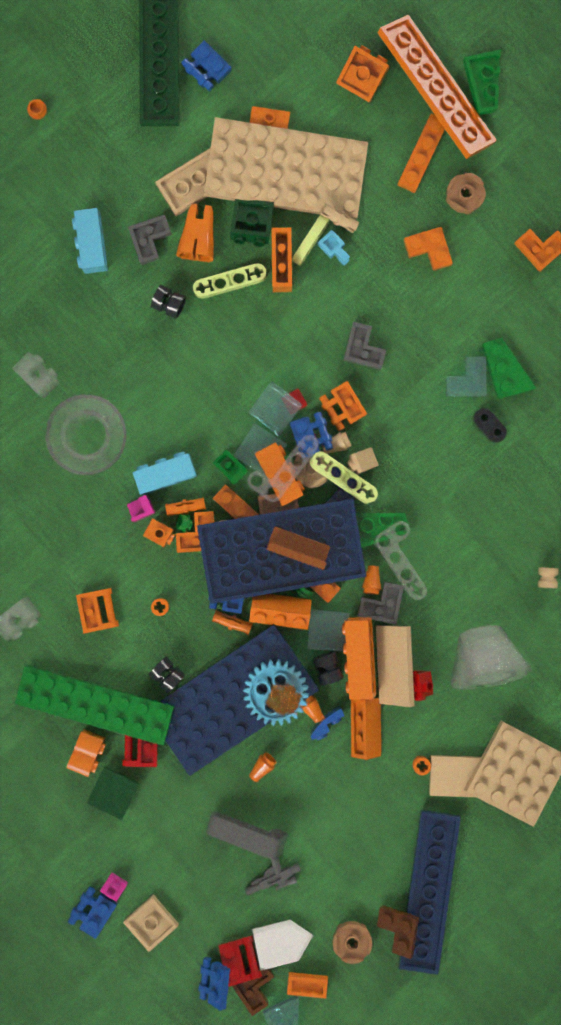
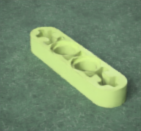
M257 263L202 278L194 283L193 291L198 298L203 299L258 284L265 280L266 269L262 264ZM255 269H258L259 272L263 271L261 277L257 278L256 275L250 276L251 280L248 281L246 271H249V275L254 274ZM236 274L244 275L245 279L242 283L234 281ZM218 279H224L226 285L224 288L219 289L215 286V282ZM212 281L214 291H211L210 287L204 290L205 293L197 291L199 285L203 284L204 287L210 286L208 282Z
M317 452L311 457L310 465L314 470L359 501L368 504L377 499L378 492L373 485L328 454ZM321 457L324 464L317 465L318 461L316 458ZM331 463V465L325 471L324 469L327 467L325 465ZM333 467H337L340 470L338 478L331 474ZM349 478H353L356 481L354 489L347 485ZM369 490L372 497L366 498L365 492Z

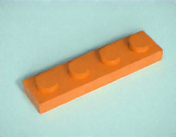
M430 114L398 182V186L413 193L416 192L445 130L436 115Z

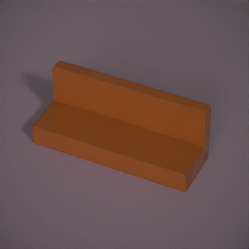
M274 527L266 549L324 570L330 546Z

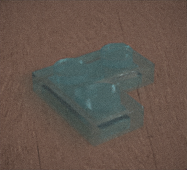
M466 357L465 376L446 377V397L486 396V357Z

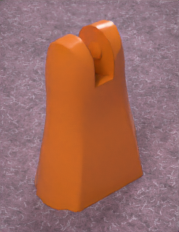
M192 203L187 213L176 255L181 259L211 262L214 260L212 206L205 205L203 219H197L198 204Z

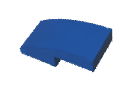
M341 706L328 712L323 720L316 723L310 732L312 740H321L327 737V733L330 732L328 724L334 725L342 720L344 713Z

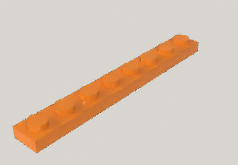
M226 484L212 498L234 519L259 515ZM335 583L311 586L327 603L341 589Z

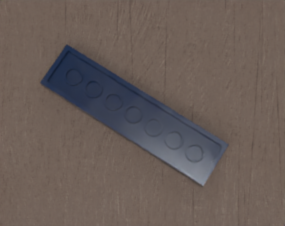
M420 810L406 913L419 917L413 957L409 959L400 956L399 969L439 974L461 819L459 815Z

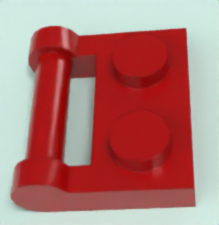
M125 735V756L122 759V766H158V744L138 739L137 759H133V737Z
M253 935L218 945L222 964L230 968L228 987L262 977L261 971L258 969L252 944L254 942ZM242 945H245L251 974L246 975L240 949Z

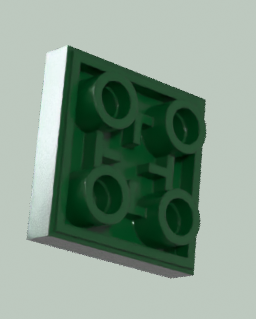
M105 766L87 804L122 820L140 783Z

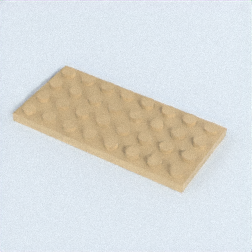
M215 117L204 196L235 201V199L274 202L275 208L320 214L321 207L324 203H327L339 211L343 210L346 215L357 220L368 142Z

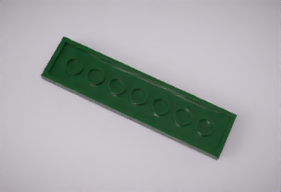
M139 0L141 127L179 126L178 0Z

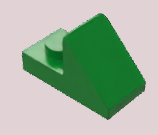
M227 449L213 462L234 485L248 472Z

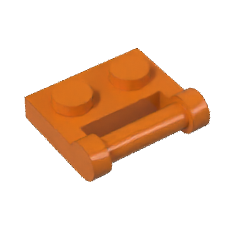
M112 588L76 595L83 633L119 626L118 620L115 618L111 594H113ZM99 596L104 598L108 618L107 623L102 621L98 601Z

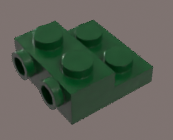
M235 199L230 240H234L239 245H243L245 242L253 243L256 247H263L265 244L269 245L274 202Z

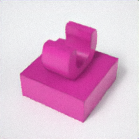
M111 872L100 892L117 902L128 882Z

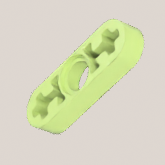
M322 215L319 216L292 258L294 263L299 266L303 264L328 226L330 219Z

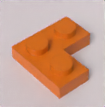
M442 227L404 238L409 258L428 253L433 271L453 264Z
M529 229L514 244L540 272L561 254V233L557 230L543 243Z
M214 511L194 512L195 532L176 533L177 553L201 551L197 525L214 523Z

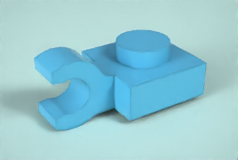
M333 230L318 242V246L330 259L335 255L343 266L350 261V256L342 249L345 243Z

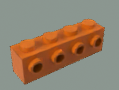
M372 617L348 618L342 625V633L346 636V643L343 645L344 654H347V662H345V674H348L346 693H349V699L373 700L376 696Z

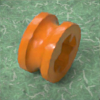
M158 598L152 602L151 610L154 615L163 616L169 610V603L166 599ZM157 602L165 605V609H162L164 612L155 609V605H158Z
M418 756L413 760L412 766L418 775H426L430 772L431 764L426 757ZM420 761H424V764L427 766L426 768L423 767L424 770H420L417 763L420 764Z

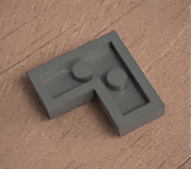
M165 215L128 227L141 265L159 260L154 241L172 235Z
M353 322L343 361L379 370L382 369L386 350L368 345L372 326Z
M384 582L380 601L361 597L357 616L372 617V620L397 624L404 586Z

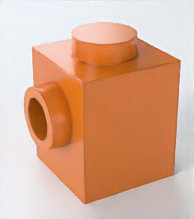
M153 518L143 534L144 537L162 547H166L167 544L171 545L176 535L173 534L174 529Z

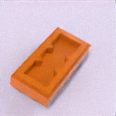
M252 106L250 123L288 129L290 112Z
M289 972L287 995L326 999L328 976Z

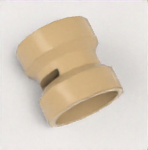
M538 567V574L542 576L538 581V587L558 588L555 576L558 575L559 568Z

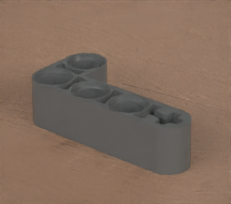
M218 812L211 813L206 833L212 837L269 859H276L283 854L288 836L285 831L279 829L267 831Z

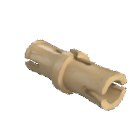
M324 203L321 207L320 215L333 221V224L336 226L340 225L352 233L357 229L359 222L346 215L343 210L339 211L327 203Z

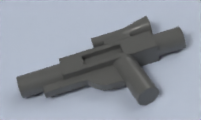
M279 858L271 859L272 866L265 871L264 876L252 881L251 886L245 888L246 894L249 896L261 889H268L278 883L276 890L296 884L295 876L289 880L287 878L301 871L299 864L296 863L281 870Z

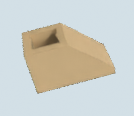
M372 448L351 454L347 462L349 470L357 475L379 466Z

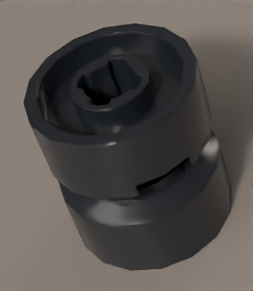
M161 284L153 296L151 308L160 312L165 311L166 315L177 319L184 308L187 297L179 292L172 293V289Z
M336 651L327 652L312 658L315 670L319 671L317 678L320 686L332 684L344 678L341 667L337 666L339 660Z
M165 656L148 675L155 682H160V687L169 693L182 680L185 674L178 667L174 668V663ZM165 669L169 670L170 673L165 678L160 675Z

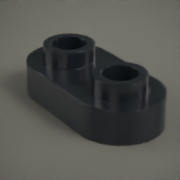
M482 408L474 413L473 422L489 441L498 443L505 439L507 435L505 426L489 409ZM481 415H486L487 420L482 421ZM495 429H498L500 431L499 436H496L494 434Z

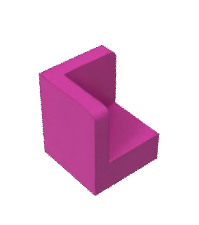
M148 495L139 497L138 500L127 504L132 516V522H137L156 513Z

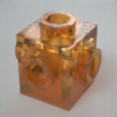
M290 684L273 685L265 703L280 715L295 714V711L299 708L302 695Z

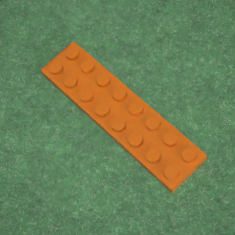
M406 15L380 27L377 33L464 157L468 159L492 146L497 140L410 16Z

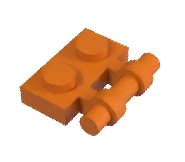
M348 381L330 391L334 397L333 399L328 400L326 395L319 398L322 403L321 407L324 411H327L331 418L330 422L333 426H336L338 431L345 428L342 420L347 419L351 425L367 415ZM335 404L339 405L343 412L342 414L337 415L333 408Z

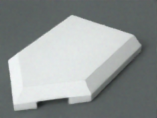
M292 920L252 929L260 971L299 961L313 935Z

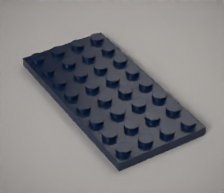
M353 499L197 525L210 604L366 577ZM274 527L330 546L324 570L267 550L266 548Z
M275 624L159 701L175 706L166 742L189 776L272 722L268 720L264 724L265 718L263 717L257 720L258 713L251 715L253 707H246L250 700H244V697L249 693H245L243 690L246 687H250L245 684V681L252 680L249 674L250 672L256 674L254 671L255 667L262 669V662L266 666H269L270 660H272L274 665L280 660L282 666L287 661L288 668L295 665V673L301 670L299 678H306L302 685H308V689L303 692L308 693V697L319 691V688ZM283 675L275 677L276 681L280 684L286 682V678ZM267 677L273 686L272 694H276L279 699L280 691L275 690L271 677ZM263 683L258 685V689L261 692L268 690L267 685ZM291 693L284 695L285 700L289 702L295 700L294 695ZM279 699L280 706H281L282 709H284L285 706L282 704V702H281L280 699ZM274 702L266 703L267 708L270 710L277 708Z

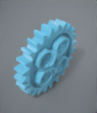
M270 660L269 666L262 662V669L255 667L254 671L256 674L251 672L249 674L252 680L245 681V684L250 686L243 690V692L249 693L244 697V700H250L246 707H253L251 715L258 713L257 720L262 717L265 718L264 724L271 720L272 726L275 725L276 721H279L282 726L284 719L291 723V716L295 719L298 718L296 711L303 713V708L300 705H307V701L303 698H308L309 694L303 691L308 689V685H302L306 678H299L301 670L295 673V665L288 668L287 661L283 666L280 660L277 661L276 665ZM283 675L286 678V682L280 684L276 681L275 677ZM267 677H271L275 690L280 691L279 699L285 706L284 709L281 708L277 695L272 694L273 686ZM263 683L267 685L268 690L261 692L258 689V685ZM291 693L294 695L295 700L289 702L285 700L284 695ZM274 702L277 708L270 710L267 708L266 703Z

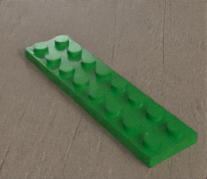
M28 665L24 666L15 700L16 705L163 746L166 743L175 707L170 704Z

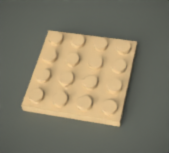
M500 721L464 790L534 827L561 776V752Z

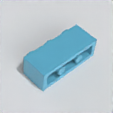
M92 208L74 211L75 218H72L73 229L77 231V237H74L76 249H79L80 256H77L78 267L85 274L108 271L99 210Z
M179 452L173 455V459L166 460V458L156 460L155 465L148 467L145 464L137 467V471L132 473L140 495H145L197 477L190 454Z

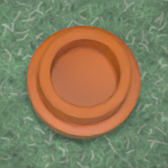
M34 99L29 102L27 111L31 118L39 120L45 117L47 107L43 101Z

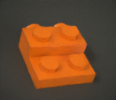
M361 45L360 48L354 46L336 84L370 103L390 66L387 64L388 60L378 55L376 58L370 55L371 50Z

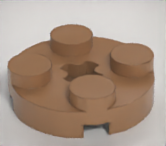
M472 173L455 176L450 181L446 190L447 203L453 210L459 213L471 214L482 205L485 199L486 191L483 181ZM468 189L471 196L463 197L461 190L465 191Z
M348 921L337 926L332 940L336 955L342 961L349 964L363 961L372 950V938L366 925L356 921ZM350 938L358 941V943H354L353 947L350 946V943H347Z

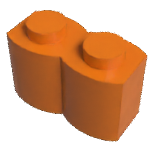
M83 729L66 768L89 777L91 772L95 773L99 762L96 761L98 755L103 754L107 745L104 743L105 737Z

